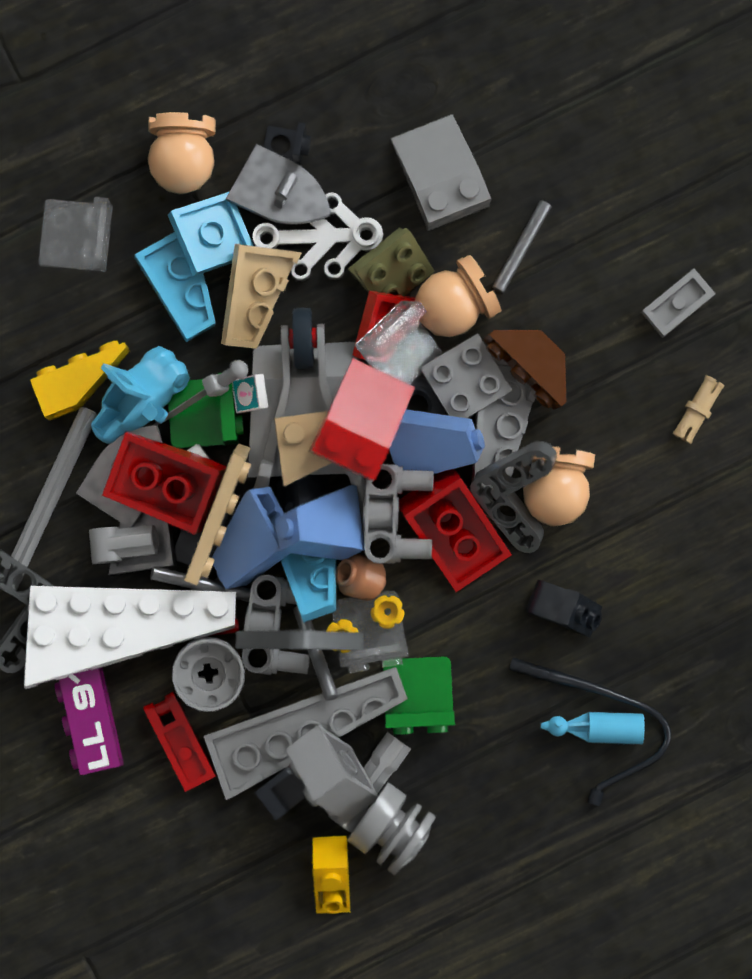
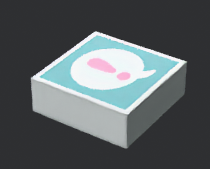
M264 374L246 376L243 380L237 379L232 382L236 413H246L268 408Z

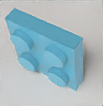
M229 192L172 210L168 214L193 276L231 264L235 244L254 246L237 205L226 200Z

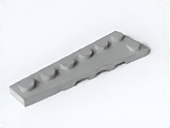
M397 667L336 688L339 696L334 700L326 701L322 693L205 735L204 739L225 799L234 797L289 766L292 760L286 749L316 725H320L339 738L407 700L408 698Z

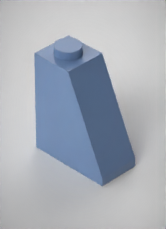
M406 409L389 451L394 464L403 466V470L434 471L435 474L477 463L485 443L481 431L475 429L472 419Z
M356 485L347 486L296 507L275 519L279 552L344 560L365 550Z
M271 487L249 489L245 492L226 529L220 547L217 546L212 556L215 559L213 566L225 589L248 585L290 554L279 552L275 519L282 516L284 512Z

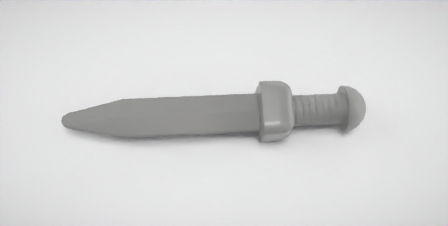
M235 360L231 362L230 368L221 374H213L204 378L202 383L205 389L170 411L164 422L206 395L214 397L226 393L229 390V384L237 379L243 380L247 376V365L241 360Z

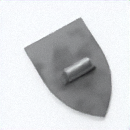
M257 144L226 197L227 201L260 217L278 223L304 224L331 216L325 193L316 179L307 170L295 162Z
M158 425L145 426L129 431L130 433L162 443ZM123 434L102 451L76 494L128 528L134 527L142 512L102 496L124 437Z

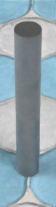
M540 200L492 286L498 292L504 293L552 208L549 203Z
M156 566L152 568L150 575L152 580L199 591L236 592V599L249 602L250 588L236 587L225 589L222 582L201 577L198 585H194L184 581L186 573Z
M296 606L293 611L300 631H315L311 620L303 623L299 609ZM307 649L325 700L331 701L336 699L339 695L322 649Z

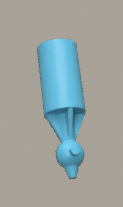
M588 712L570 721H566L561 716H555L549 721L541 723V729L547 730L557 737L569 732L588 743L643 744L644 714Z

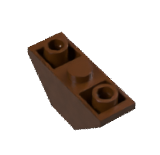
M493 330L482 339L488 344L486 346L487 351L498 361L503 359L512 368L510 373L519 383L523 385L527 383L536 392L534 397L541 405L555 410L566 403L565 353L542 330Z

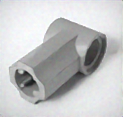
M155 525L119 529V527H103L89 530L92 564L121 562L122 558L158 554L159 539Z

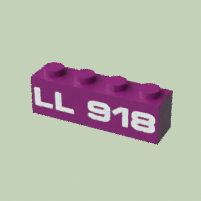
M103 667L94 670L88 669L59 679V682L55 683V691L58 702H64L67 715L62 716V723L66 736L71 735L74 749L69 750L73 769H79L80 775L124 765Z

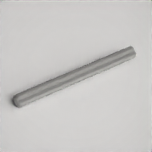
M81 407L11 555V557L26 567L30 563L92 429L91 423L97 414L88 408ZM10 564L9 570L5 568L3 572L4 577L0 581L5 582L8 572L15 567L14 564ZM24 573L17 574L13 578L12 586L14 590H17Z

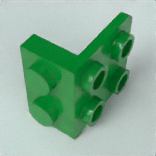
M203 379L189 380L187 386L182 391L172 395L168 403L169 412L205 389L202 383ZM232 383L228 385L229 390L223 395L214 397L206 395L169 419L171 444L173 447L182 449L191 448L195 444L207 447L239 443L238 435L244 434L243 415L236 413Z
M424 657L386 660L383 664V671L397 667L408 698L385 711L386 728H393V734H413V727L427 726V733L448 732V725H455L450 659L448 657Z

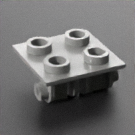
M478 333L420 367L449 416L470 419L478 411L513 391L493 357L487 351Z

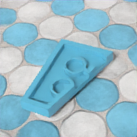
M175 232L135 254V260L186 342L215 326L216 322L204 274L193 276Z
M290 553L281 560L303 623L336 611L335 559Z

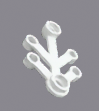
M331 192L326 194L327 200L330 198L336 199L338 206L330 209L331 214H336L349 228H334L325 218L311 222L310 224L315 229L278 231L274 225L262 223L254 229L253 241L257 247L273 249L278 245L316 243L302 259L298 260L297 264L294 263L291 273L297 281L307 280L311 275V269L335 243L349 242L337 258L329 259L324 266L326 276L331 280H338L343 276L344 268L361 250L371 251L382 242L383 230L381 225L372 218L359 219L342 203L341 197L338 194ZM363 230H370L373 236L370 240H363L360 237V233ZM263 234H271L273 236L272 242L263 244L260 241ZM331 264H338L341 270L338 274L333 275L329 273L328 267ZM298 265H304L307 267V273L303 276H298L295 273V268Z

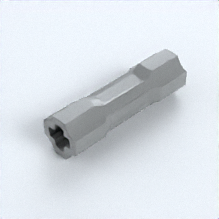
M389 732L385 734L363 768L377 794L411 750V748ZM368 807L348 822L336 815L332 817L328 814V816L352 833L367 812Z

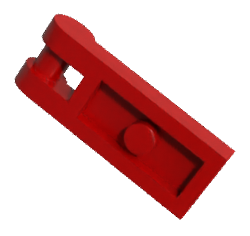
M173 691L164 696L165 700L155 705L151 702L143 708L186 792L216 777V774L177 695ZM172 712L175 721L164 725L161 716Z

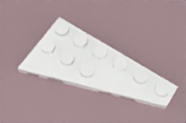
M30 586L24 687L29 689L40 683L54 679H63L74 673L88 669L94 670L141 656L143 653L156 649L162 650L180 642L191 639L196 640L235 628L236 592Z

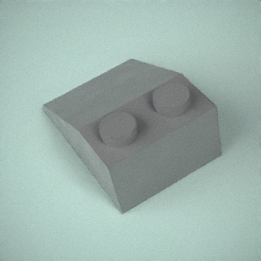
M453 114L391 138L428 231L490 206L491 196Z

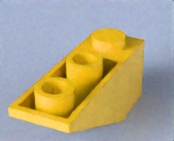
M112 341L100 346V352L87 356L86 353H82L68 359V365L58 369L53 365L37 371V377L30 379L44 417L50 421L80 409L107 379V374L100 368L103 363L117 367L130 351L125 342L119 344L118 341Z

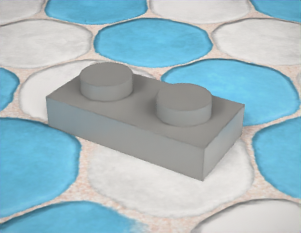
M693 269L642 310L641 313L663 338L715 295V292L699 273Z

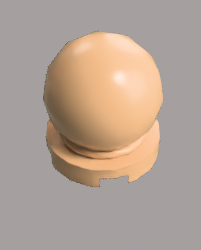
M181 112L156 114V118L149 117L148 131L158 137L150 146L148 155L150 172L157 184L166 191L177 194H185L200 189L211 177L215 163L213 149L206 138L215 135L216 120L207 115L202 116V121L188 120V113Z
M471 255L457 260V272L444 270L432 274L418 290L415 298L418 319L426 329L436 336L453 337L465 334L476 324L479 314H484L488 319H491L502 311L494 291L492 290L487 293L479 280L485 275Z
M553 447L557 453V459L551 472L523 487L524 504L535 519L549 526H559L574 522L585 512L590 493L589 482L583 473L586 469L594 468L595 454L576 450V455H560V448ZM534 456L532 462H535L539 459L536 456Z

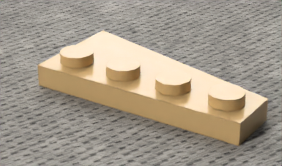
M238 443L232 454L184 581L198 585L201 576L208 578L215 559L209 557L213 545L218 547L221 545L227 527L221 526L226 513L229 515L233 514L239 498L238 495L233 493L238 482L244 484L251 464L246 462L251 450L248 446Z

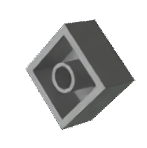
M316 725L286 749L292 760L289 763L291 770L306 786L303 790L306 798L313 806L320 805L330 816L336 815L348 822L379 797L352 747L320 725Z

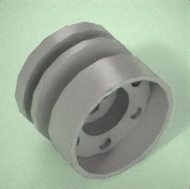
M203 637L189 641L178 652L173 663L172 681L177 695L187 705L200 711H216L228 706L238 697L244 684V667L238 652L228 642L217 637ZM210 663L212 669H218V673L212 676V681H206L204 676L198 675V672L204 669L203 664Z
M388 782L378 794L377 800L370 805L347 841L364 854L370 851L376 843L379 844L382 848L376 862L381 865L390 853L395 857L389 865L388 871L395 875L403 866L410 863L429 836L431 825L436 816L428 811L418 823L414 819L422 806L417 803L407 813H404L401 808L406 799V794Z

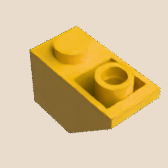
M347 836L313 837V877L316 914L350 912Z

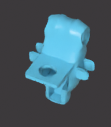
M161 346L147 351L141 361L128 371L103 363L100 368L107 374V378L112 384L102 398L101 411L91 423L93 433L102 442L110 444L125 432L141 428L152 420L162 424L168 416L163 407L170 402L172 395L182 391L190 380L185 364L178 361L172 351Z

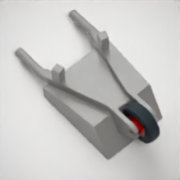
M310 308L293 309L292 329H288V325L281 326L282 345L258 346L257 349L253 348L252 375L264 374L268 408L251 411L249 440L251 450L248 462L251 464L248 472V478L257 477L254 489L268 487L270 477L282 476L274 418L328 411L352 358L359 360V358L352 355L355 342L325 343L324 324H317V329L313 328ZM333 463L310 473L311 475L348 474L351 485L357 486L363 538L365 539L363 512L366 483L364 478Z

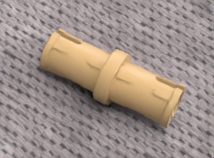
M706 375L693 400H688L685 405L688 409L672 434L691 444L704 419H709L711 416L710 409L725 385L721 382L717 383L716 379Z

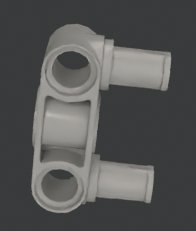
M382 464L380 470L388 471L392 477V482L388 488L377 489L373 481L366 479V496L364 497L363 512L364 549L366 556L372 562L379 564H395L396 562H401V559H431L432 539L401 538V535H396L399 521V497L397 495L402 494L403 490L433 491L434 471L403 470V466ZM377 538H383L390 544V551L384 558H378L371 552V544Z
M262 575L255 579L251 587L244 631H280L281 606L285 607L286 603L297 605L287 579L270 575ZM265 581L273 582L276 586V594L270 600H263L258 595V588ZM243 649L242 662L250 672L267 675L277 674V671L308 674L310 660L308 654L280 651V649H263L267 654V662L264 666L256 668L249 662V655L254 649Z

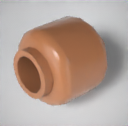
M356 554L339 563L336 568V582L339 590L345 596L363 601H371L384 589L386 585V571L382 563L372 562L367 556Z

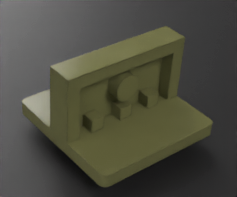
M398 228L376 248L369 251L348 268L352 276L368 293L370 290L401 296L408 294L434 273L433 267L407 228L403 230Z

